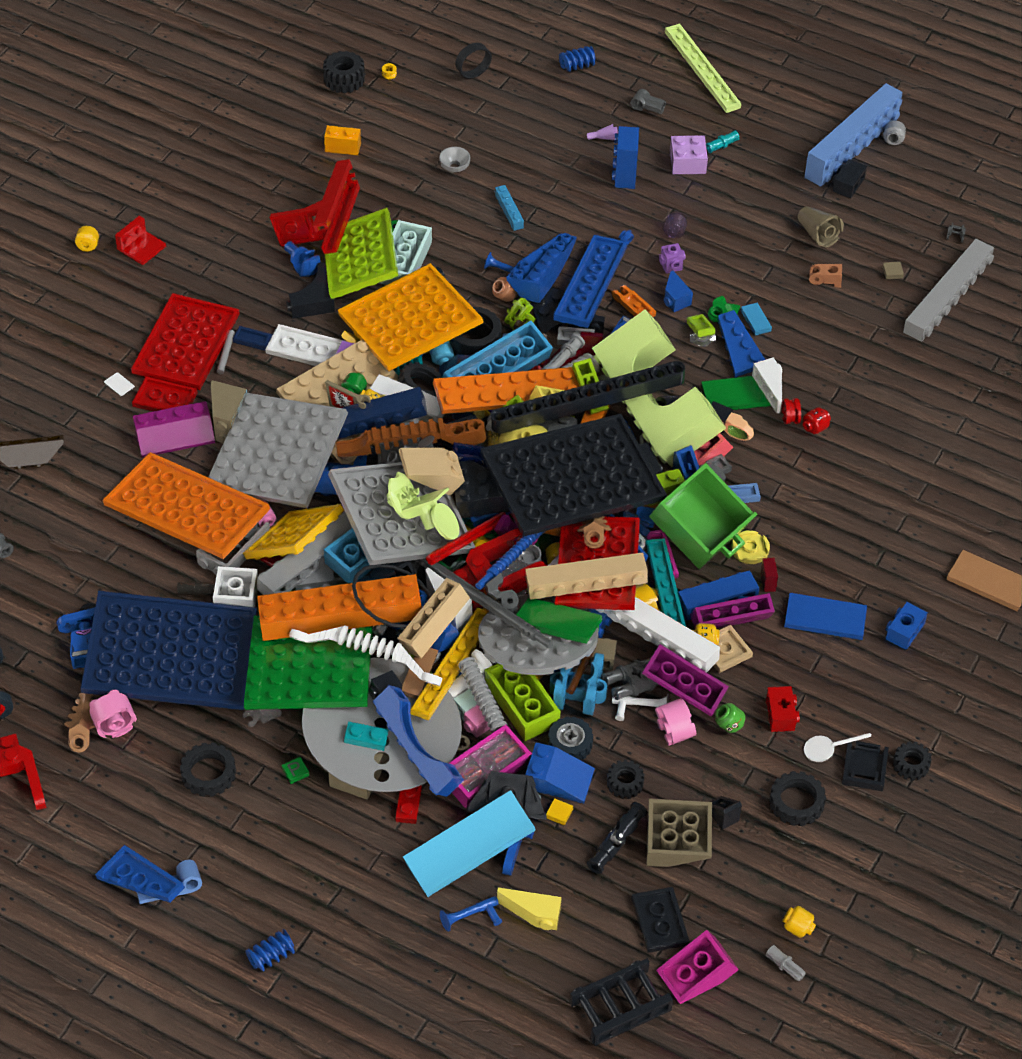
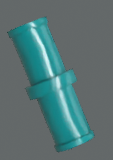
M734 130L724 136L720 135L718 139L706 143V149L709 153L720 148L724 149L729 144L740 139L739 134Z

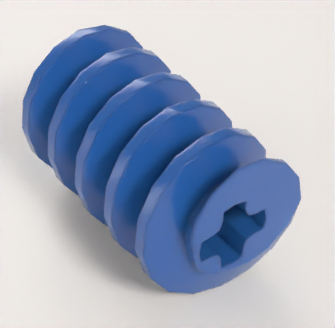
M585 46L577 50L561 52L559 54L561 68L563 70L566 68L568 72H571V67L575 71L577 70V65L580 69H583V64L586 68L589 67V62L594 66L595 53L593 47Z
M285 929L282 930L283 934L277 931L275 937L269 936L268 942L262 940L260 946L257 944L253 945V951L246 949L247 958L255 970L259 968L264 972L265 963L272 967V959L279 963V955H282L285 959L288 958L287 950L295 954L294 944Z

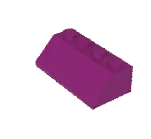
M206 401L133 415L134 429L142 458L146 457L150 452L158 455L215 443L211 417Z
M659 644L642 672L649 679L709 716L713 715L729 687Z

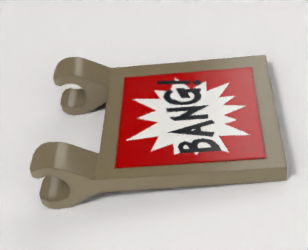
M329 380L325 382L331 407L343 408L358 404L360 408L365 409L366 404L364 401L371 402L368 395H358Z

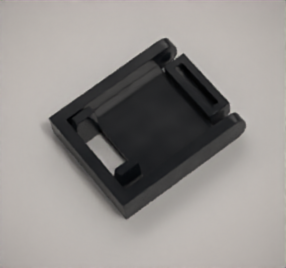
M856 741L855 750H852V742L847 743L842 785L883 791L889 747H884L882 755L879 754L881 745Z

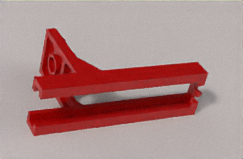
M350 159L336 162L321 201L302 209L272 213L269 218L281 247L285 246L289 241H292L294 244L323 240L321 248L324 254L338 251L360 190L357 179L352 180L355 177V172L349 173L353 168Z

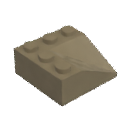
M649 799L646 866L670 867L712 857V802Z

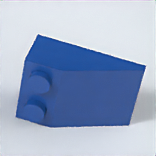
M536 742L525 775L533 776L536 791L539 793L584 804L595 768L557 747Z

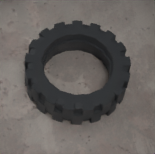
M411 362L404 366L398 376V382L417 388L419 386L412 381L411 377L422 379L432 387L433 391H427L422 388L421 390L437 397L433 380L435 378H442L439 372H436L433 367H428L427 364H420L419 362L414 364Z
M206 742L201 743L200 746L195 745L181 759L180 771L182 782L195 795L198 793L202 797H205V795L212 797L217 793L222 794L226 788L229 789L231 787V782L235 780L236 766L234 756L232 757L229 749L226 750L225 746H218L217 743L211 742V744H207ZM207 758L219 760L225 765L223 774L217 779L210 781L197 779L191 773V769L197 762Z
M791 771L790 774L784 773L772 785L769 799L770 808L774 810V815L780 817L784 823L789 822L793 826L795 824L805 826L806 823L811 824L815 819L820 818L821 812L823 813L826 801L825 788L821 786L822 783L819 780L814 779L813 775H806V772L800 771V773H796V771ZM792 787L803 788L811 793L815 803L808 809H792L782 801L781 793Z

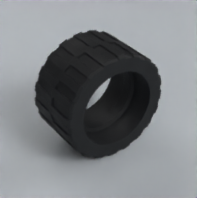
M473 307L482 317L483 323L449 340L455 356L474 355L501 338L502 326L500 319L494 312L483 307ZM480 333L486 337L474 340L467 339L463 335Z

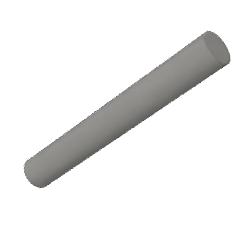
M233 330L229 331L217 368L218 374L224 373L235 335Z

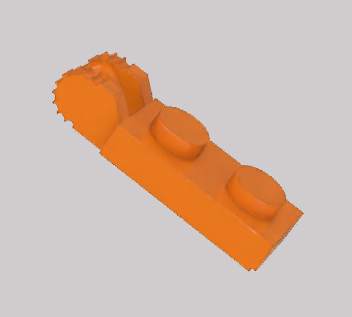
M626 285L620 287L621 293L617 290L612 291L611 295L614 300L620 303L634 317L644 309L652 317L656 316V310Z

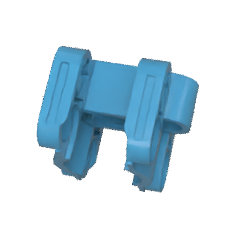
M594 654L593 662H591V674L582 675L574 694L566 692L575 673L572 672L573 667L567 670L561 668L560 672L551 674L549 691L553 695V701L559 710L564 709L565 700L568 699L583 702V714L593 716L595 704L603 703L606 700L607 683L601 679L604 654Z

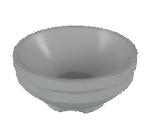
M448 147L440 153V164L451 173L461 172L469 166L470 154L461 147ZM458 164L459 167H451L450 165Z

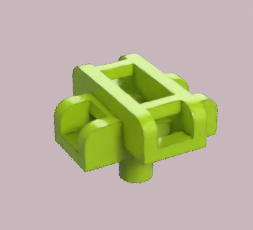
M520 298L518 301L514 300L512 302L514 305L511 309H507L508 315L504 319L513 330H515L513 326L517 319L523 321L524 324L529 321L534 322L535 318L530 314L533 306L525 298Z

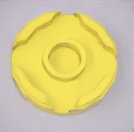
M749 530L738 534L745 544L733 554L737 560L745 564L761 563L763 558H767L770 544L764 535L761 536L758 532ZM734 539L732 540L731 551L738 545Z

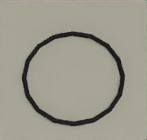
M387 564L365 566L357 572L352 583L354 598L362 610L376 621L390 627L406 628L408 625L388 622L369 611L358 597L356 583L358 577L363 572L378 567L394 569L406 575L413 574L394 565ZM417 578L418 584L424 590L429 600L431 597L430 592L422 581Z

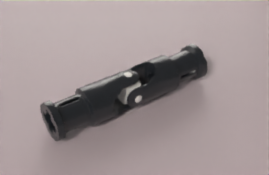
M633 802L630 805L631 809L628 813L623 814L615 828L610 831L596 849L597 853L593 858L588 859L586 863L591 871L601 874L606 863L611 861L624 845L626 836L632 834L638 827L640 819L648 814L647 809L641 803Z

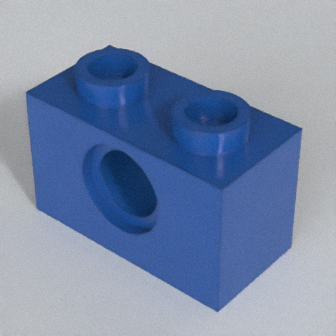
M906 602L903 608H898L895 619L888 622L885 629L887 631L886 640L907 650L925 625L928 612Z

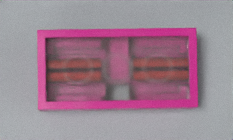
M505 724V726H502L449 763L456 767L464 779L452 794L467 809V806L490 771L517 774L529 765L532 753Z

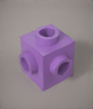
M678 243L662 246L659 261L665 273H670L673 270L674 272L682 270L683 260H685L684 250H681Z

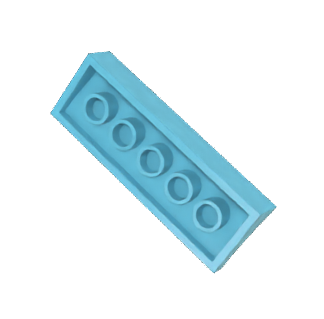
M510 790L409 852L403 858L426 896L429 897L535 831V827Z

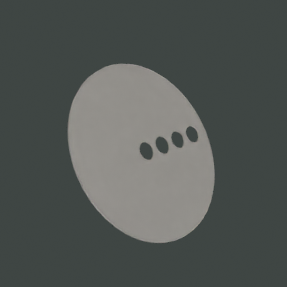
M371 658L369 688L371 679L393 670L403 685L409 667L400 662L394 663L392 659ZM448 691L429 721L411 715L412 726L421 746L435 759L445 763H450L454 758L460 744L462 731L458 707ZM368 694V707L303 708L302 730L306 744L316 761L337 779L351 786L376 792L403 791L427 783V780L419 774V768L408 758V752L398 744L397 736L390 730L388 732L390 742L385 746L384 751L344 743L348 721L376 727L375 720L383 718L377 713V707L372 702L373 699L370 694ZM407 697V699H408V700L410 701V703H411V706H410V709H411V707H412L413 704L415 703L416 699ZM384 752L389 756V761L386 764H378L374 760L375 754ZM377 770H385L389 774V779L385 782H379L374 778V773Z

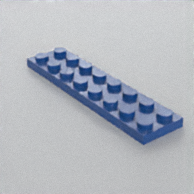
M599 235L593 236L554 313L553 320L579 327H589L627 249V242Z

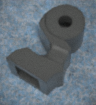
M499 573L485 585L484 589L487 596L496 602L500 601L502 606L513 612L519 602L518 596L513 590L499 591L498 588L503 583V576Z

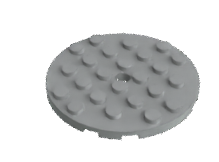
M529 595L518 597L519 602L517 608L513 611L514 614L518 613L529 598ZM555 596L538 600L555 603ZM579 609V610L591 612V611H589L588 609ZM490 611L484 616L478 629L479 646L484 651V655L493 664L497 662L503 665L505 670L526 675L553 674L554 670L561 668L567 670L580 664L582 658L585 656L589 657L598 643L599 636L597 628L587 644L541 633L553 641V646L548 649L538 641L531 640Z

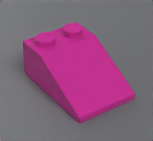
M706 930L656 971L677 1001L682 1004L723 983L739 969L717 938Z

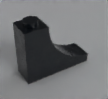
M325 262L317 263L318 272L310 285L300 291L289 294V301H286L287 311L291 312L293 319L335 312L334 299H331L329 295Z

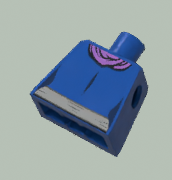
M89 622L80 623L78 625L79 630L71 632L70 657L73 669L85 667L92 629Z

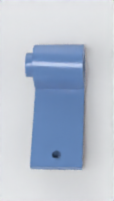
M184 860L177 865L176 875H173V877L181 881L185 886L177 896L199 890L202 886V880L196 862ZM136 892L140 904L160 900Z

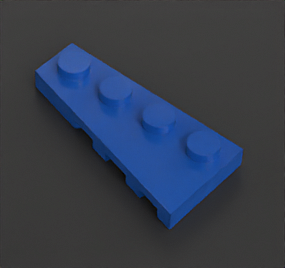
M734 310L718 315V324L722 337L725 340V347L730 357V364L733 367L734 378L753 372L754 363L765 360L764 356Z
M126 845L95 874L98 880L169 903L185 888L181 881Z

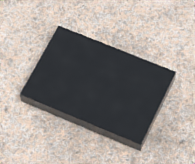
M673 887L632 894L631 899L647 953L687 946L690 943Z

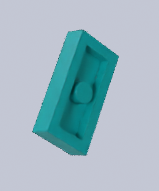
M348 721L344 743L384 751L389 730Z

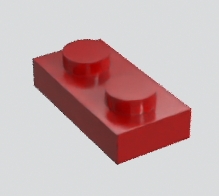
M422 785L400 791L396 822L417 823Z

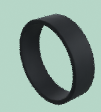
M472 43L460 51L455 65L463 77L475 78L487 70L491 63L492 55L484 44ZM477 50H485V57L476 68L470 71H462L463 62L471 53Z

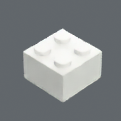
M218 566L213 603L255 608L258 591L257 569Z

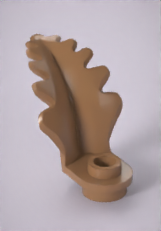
M604 516L582 521V524L585 525L580 526L577 530L578 532L584 531L585 544L591 549H597L603 545L604 530H612L609 525L605 524L607 520H602ZM596 537L598 541L592 542L591 538Z
M79 693L80 699L75 700L78 706H72V710L76 713L69 714L68 718L72 719V721L64 723L69 728V746L74 752H83L90 744V729L95 728L89 712V704L95 700L91 699L93 694ZM77 738H80V739L83 740V744H82V745H77V743H76V739H77Z

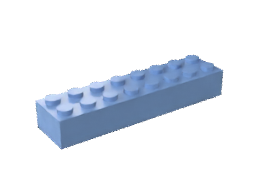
M887 83L884 84L808 152L804 178L820 187L829 182L832 176L839 173L842 164L845 165L848 159L858 156L864 147H868L874 138H878L887 123L896 121L899 118L902 91Z

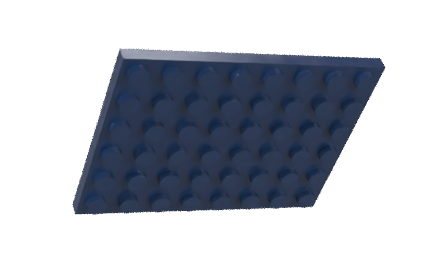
M98 591L81 693L107 695L112 690H118L119 693L133 699L244 710L253 619L256 616L257 608Z

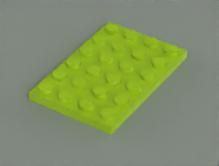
M388 208L348 221L338 251L325 254L328 288L331 299L342 297L351 292L359 291L365 287L373 286L399 276Z

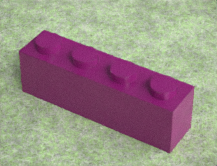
M770 593L696 607L690 615L694 630L698 623L714 624L717 629L729 625L768 619L775 610Z

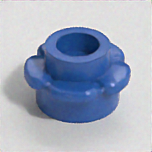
M624 230L618 238L621 241L627 242L628 245L633 240L634 235L631 233V230Z

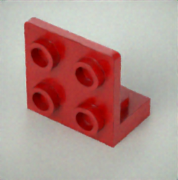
M140 215L115 234L117 250L141 265L147 263L166 247L165 242L146 231L145 219Z

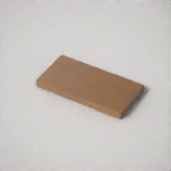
M962 550L946 580L1018 612L1022 605V575Z

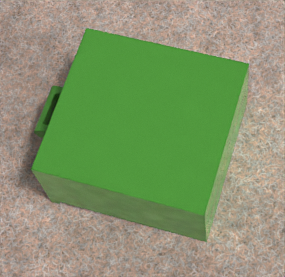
M705 463L660 502L649 517L698 569H701L719 551L727 558L735 554L745 544L738 534L758 514L756 512L753 513ZM734 539L738 545L732 551H729L725 546Z

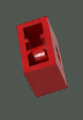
M792 686L768 687L766 704L771 732L795 731L796 723L800 722L799 711L795 710L797 696L793 694Z

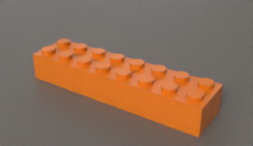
M416 574L356 583L358 597L364 606L374 615L388 622L412 621L422 608ZM352 583L257 596L263 641L289 638L291 629L312 634L344 625L348 626V629L383 625V623L376 621L362 610L354 598Z

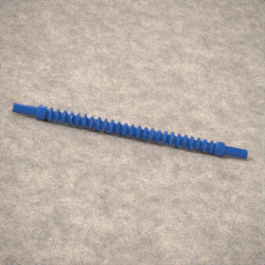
M544 532L522 537L506 554L496 561V564H493L486 571V575L475 584L478 590L483 589L489 581L499 573H502V571H505L512 564V561H515Z

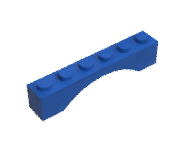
M389 685L372 701L377 707V713L386 720L387 728L397 736L398 744L405 748L410 761L419 768L418 772L421 777L430 784L429 789L435 795L447 797L464 779L453 764L435 759L421 746L411 722L410 701L399 687Z

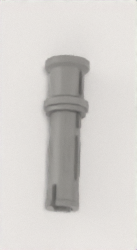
M573 334L570 340L561 346V351L542 370L560 368L567 359L576 355V351L579 348H583L585 345L584 339L578 334Z

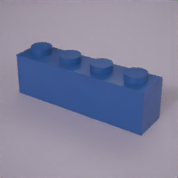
M749 570L726 578L722 577L709 583H702L692 588H685L678 592L683 616L688 621L691 620L690 614L696 607L757 596L759 594V586Z

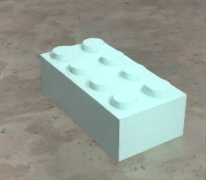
M398 220L393 231L399 276L382 281L380 284L388 285L421 268L432 243L431 227Z

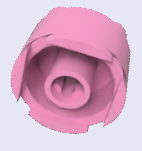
M112 690L107 695L95 699L89 704L90 716L98 734L103 738H106L105 735H111L112 738H116L126 734L133 728L132 723L137 720L128 697L119 693L118 690Z
M680 698L655 708L659 718L657 719L658 726L661 731L665 730L666 734L664 736L668 746L696 736L695 725L691 723L690 719L691 713L683 699L681 700Z

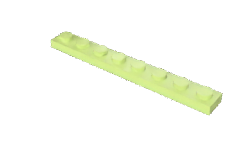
M680 24L665 28V34L723 110L728 113L740 109L741 102Z

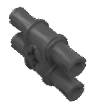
M651 657L642 661L634 660L632 663L624 666L619 665L616 670L601 675V679L607 683V686L615 682H622V686L612 688L613 698L615 697V700H620L627 696L636 697L640 693L652 691L659 685L642 674Z

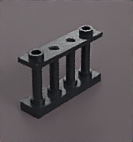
M648 958L642 961L637 960L627 968L585 987H577L570 993L571 1007L581 1004L594 1026L591 1029L590 1038L594 1046L672 1011L673 999L670 994L659 995L646 974L649 970L650 961ZM637 977L652 999L644 1005L638 1002L627 983ZM619 986L631 1005L632 1010L620 1013L608 990ZM600 995L613 1018L605 1023L601 1022L588 999Z

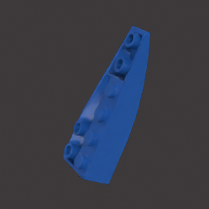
M560 233L520 260L506 277L507 282L521 298L540 303L561 273L577 237L571 236L568 233Z

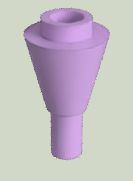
M611 124L597 132L587 133L588 140L596 138L615 140V133H618L617 127Z

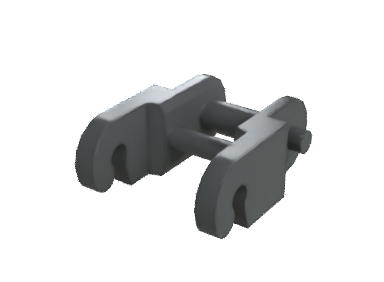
M952 222V225H949L946 240H949V236L955 233L960 234L961 243H963L966 230L964 224L956 226Z

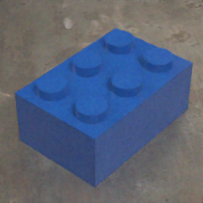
M619 126V131L615 133L614 143L618 145H614L613 156H617V158H613V169L616 170H612V180L615 181V188L635 189L639 127Z

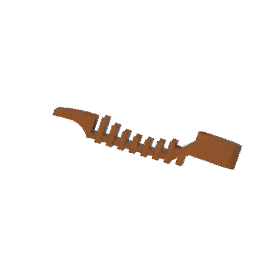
M438 418V423L433 421V419H428V422L420 420L419 423H414L413 421L409 422L408 425L401 423L400 426H395L393 424L388 428L386 426H381V429L374 427L371 428L372 430H365L357 438L335 442L338 457H352L372 454L370 448L372 444L375 445L376 454H381L380 443H384L385 450H390L389 442L393 441L394 447H399L398 440H403V444L407 445L408 439L412 438L414 444L418 443V437L423 439L426 436H434L432 443H437V439H442L451 443L454 447H466L483 443L486 440L484 422L481 419L445 424L442 418Z

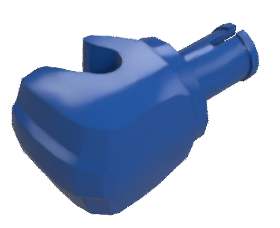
M292 241L285 244L284 250L291 255L290 261L300 277H310L318 271L317 263H320V256H314V249L298 248Z

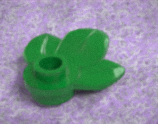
M724 296L714 299L712 307L708 310V318L713 322H718L717 319L720 314L732 310L738 314L740 305L726 303Z

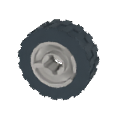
M569 716L563 719L560 718L549 729L548 745L557 747L579 760H584L591 753L593 746L592 728L581 718Z

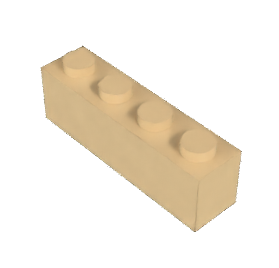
M446 578L397 639L408 653L422 658L467 603L470 597L461 584Z

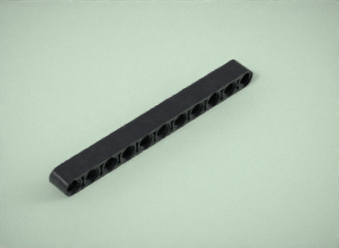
M673 361L498 408L491 413V428L493 432L502 434L676 387L684 383L685 365L680 361Z

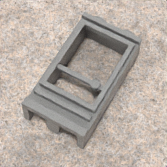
M266 522L261 528L258 527L257 523L244 537L248 542L243 547L239 544L235 546L240 550L227 564L212 557V554L202 549L196 551L198 564L204 569L207 568L213 571L216 575L218 566L239 568L246 560L243 552L270 529V523Z

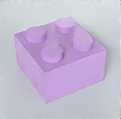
M671 136L670 158L672 174H706L708 158L705 136Z

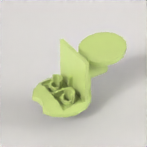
M397 472L395 478L389 479L387 502L391 507H394L396 513L401 518L408 520L420 516L425 530L435 527L439 534L447 540L456 539L459 535V524L455 514L447 505L437 503V500L449 491L448 487L417 497L419 495V488L414 489L411 481L405 474Z

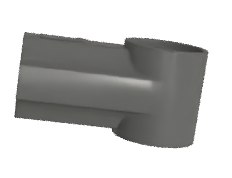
M639 89L630 104L637 111L647 109L662 114L666 101L650 96L649 92L645 89Z

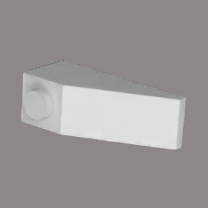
M773 357L754 363L752 376L775 412L780 413L782 403V367L779 363L777 364Z

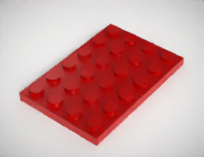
M172 293L131 368L132 374L201 390L225 343L229 331L232 330L240 315L239 309Z
M604 517L602 520H607L605 524L609 525L612 530H604V543L597 549H591L585 544L584 531H577L580 526L585 525L582 522L561 527L558 564L638 553L640 518ZM592 537L591 541L597 542L598 538ZM636 585L555 596V605L577 609L635 610Z

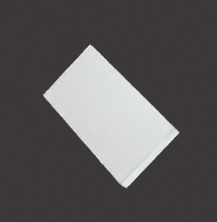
M278 324L265 350L266 354L317 366L336 355L341 342L344 340Z

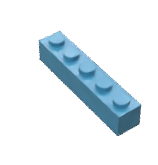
M506 185L495 187V196L513 231L523 229L524 220Z

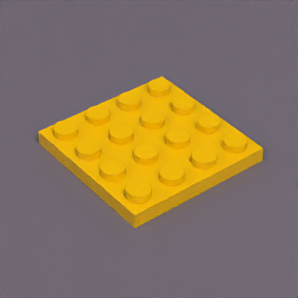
M341 504L289 511L245 550L243 555L246 559L255 558V560L262 557L272 558L277 555L281 557L287 554L297 555L304 550L303 547L313 542L319 533L324 532L330 523L336 521L344 509Z

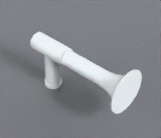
M669 694L662 699L627 696L620 700H615V697H612V704H618L615 719L618 721L624 720L626 705L658 707L669 703Z

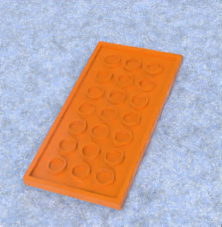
M151 452L103 499L105 506L221 559H224L270 510L268 503Z

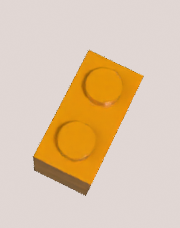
M327 125L324 135L325 152L358 155L361 146V129Z

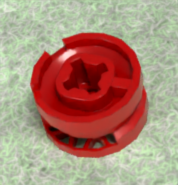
M793 398L792 400L783 399L781 404V411L784 416L782 417L783 423H800L801 405L799 398Z

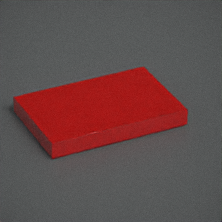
M146 376L132 401V406L154 412L193 403L198 391L196 388Z

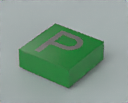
M301 757L282 765V770L290 784L309 777V771Z

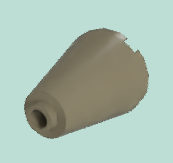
M808 206L803 207L798 213L799 222L819 246L825 248L832 246L838 241L839 233L843 232L844 223L837 215Z

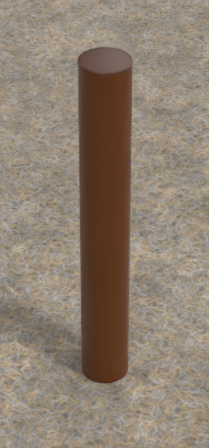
M594 651L589 657L585 656L581 659L566 690L568 694H574Z

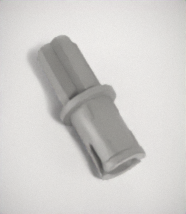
M775 945L771 946L766 952V956L775 962L781 971L785 970L797 981L803 979L806 972L792 961L791 956L784 954Z

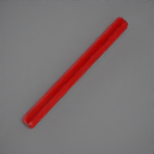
M501 512L433 551L426 556V561L429 565H434L492 531L502 515H506V513Z

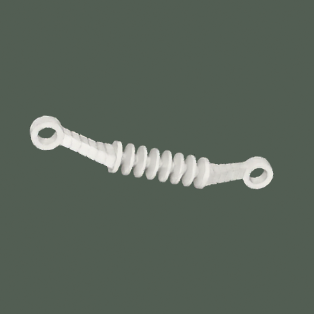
M346 625L312 634L291 629L289 634L290 638L304 643L332 640L338 642L339 645H343L346 640L348 648L354 643V650H358L360 645H362L363 653L369 648V654L373 655L375 650H377V657H381L385 653V660H388L390 655H392V662L406 664L424 682L440 686L443 679L424 672L401 643H397L394 648L392 640L386 645V638H382L379 643L377 635L371 640V634L367 633L365 638H363V631H359L356 635V629L352 628L350 633H348V626Z

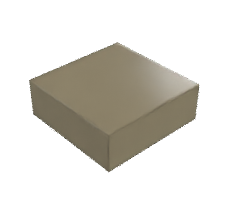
M900 262L883 263L882 268L886 280L903 278L904 273Z

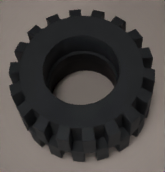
M338 51L328 55L323 63L324 84H326L327 88L337 93L357 91L365 82L363 58L349 51Z

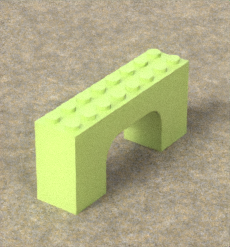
M646 309L592 348L595 352V360L599 365H602L603 373L609 378L651 368L676 350L659 323ZM696 387L666 406H659L652 393L622 401L627 405L626 410L628 413L634 416L636 426L644 432L642 434L644 439L652 445L650 447L652 452L664 464L667 462L671 467H673L674 452L692 445L695 451L726 429L711 403Z

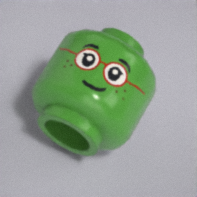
M726 703L716 710L715 721L717 725L728 733H734L744 726L745 714L734 704Z

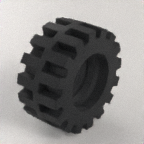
M908 741L906 745L902 743L900 747L898 746L893 761L895 772H898L900 777L903 775L906 780L910 778L911 781H914L915 778L920 780L921 777H925L930 769L932 755L928 753L929 749L927 747L923 748V744L917 745L915 741L913 744H911V741ZM906 757H913L918 759L920 764L912 765L904 759Z
M624 759V762L619 760L617 764L613 763L607 775L609 791L611 793L614 792L615 797L621 796L620 799H624V797L631 799L632 795L636 797L638 793H641L644 785V773L638 763L634 764L632 760L627 762V759ZM627 775L632 777L634 781L622 783L617 778Z

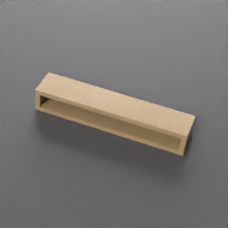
M643 553L525 569L530 600L648 583V570Z

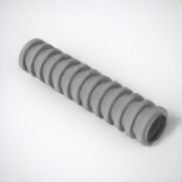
M467 657L461 660L458 667L461 669V673L464 674L463 677L466 679L469 689L472 690L471 693L474 695L477 705L480 706V711H483L482 715L485 717V721L488 722L487 725L490 727L491 733H494L502 726H505V724L507 725V722L501 716L502 712L499 710V706L496 705L497 702L493 700L494 696L491 694V690L488 689V685L485 684L486 681L482 673H480V669L477 668L478 665L474 657Z

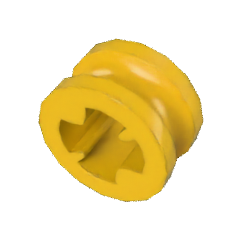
M391 63L383 65L382 76L385 79L395 78L397 75L396 66Z

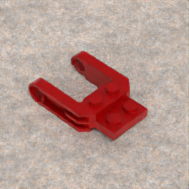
M519 528L471 549L466 558V566L453 573L476 588L475 584L492 567L490 562L506 554L523 537ZM538 561L503 577L502 586L498 588L499 591L513 590L515 593L526 589L525 569L546 566L543 561ZM484 588L480 590L481 592L487 595L486 590Z
M16 734L0 737V777L26 770L36 810L47 808L32 750L20 746Z

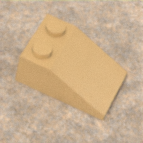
M400 448L398 450L405 475L408 479L435 490L448 487L449 491L445 494L450 496L465 481L458 456L453 451L443 448Z

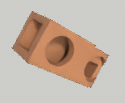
M842 264L812 265L809 270V282L814 285L822 283L834 284V287L841 288Z

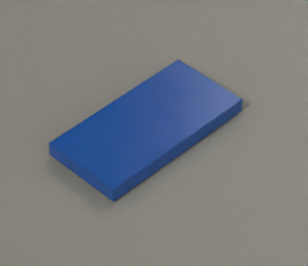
M790 593L784 627L863 640L867 605Z

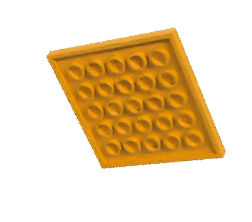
M431 263L338 309L339 316L360 340L363 339L367 343L369 350L388 372L483 323V319L478 312Z

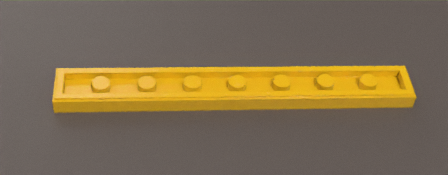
M476 608L433 674L443 678L441 685L436 686L427 683L411 707V715L430 720L461 672V669L458 667L459 662L470 657L479 644V625L488 611Z

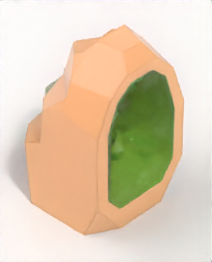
M731 412L726 419V429L724 431L735 439L750 440L754 436L753 428L741 415Z

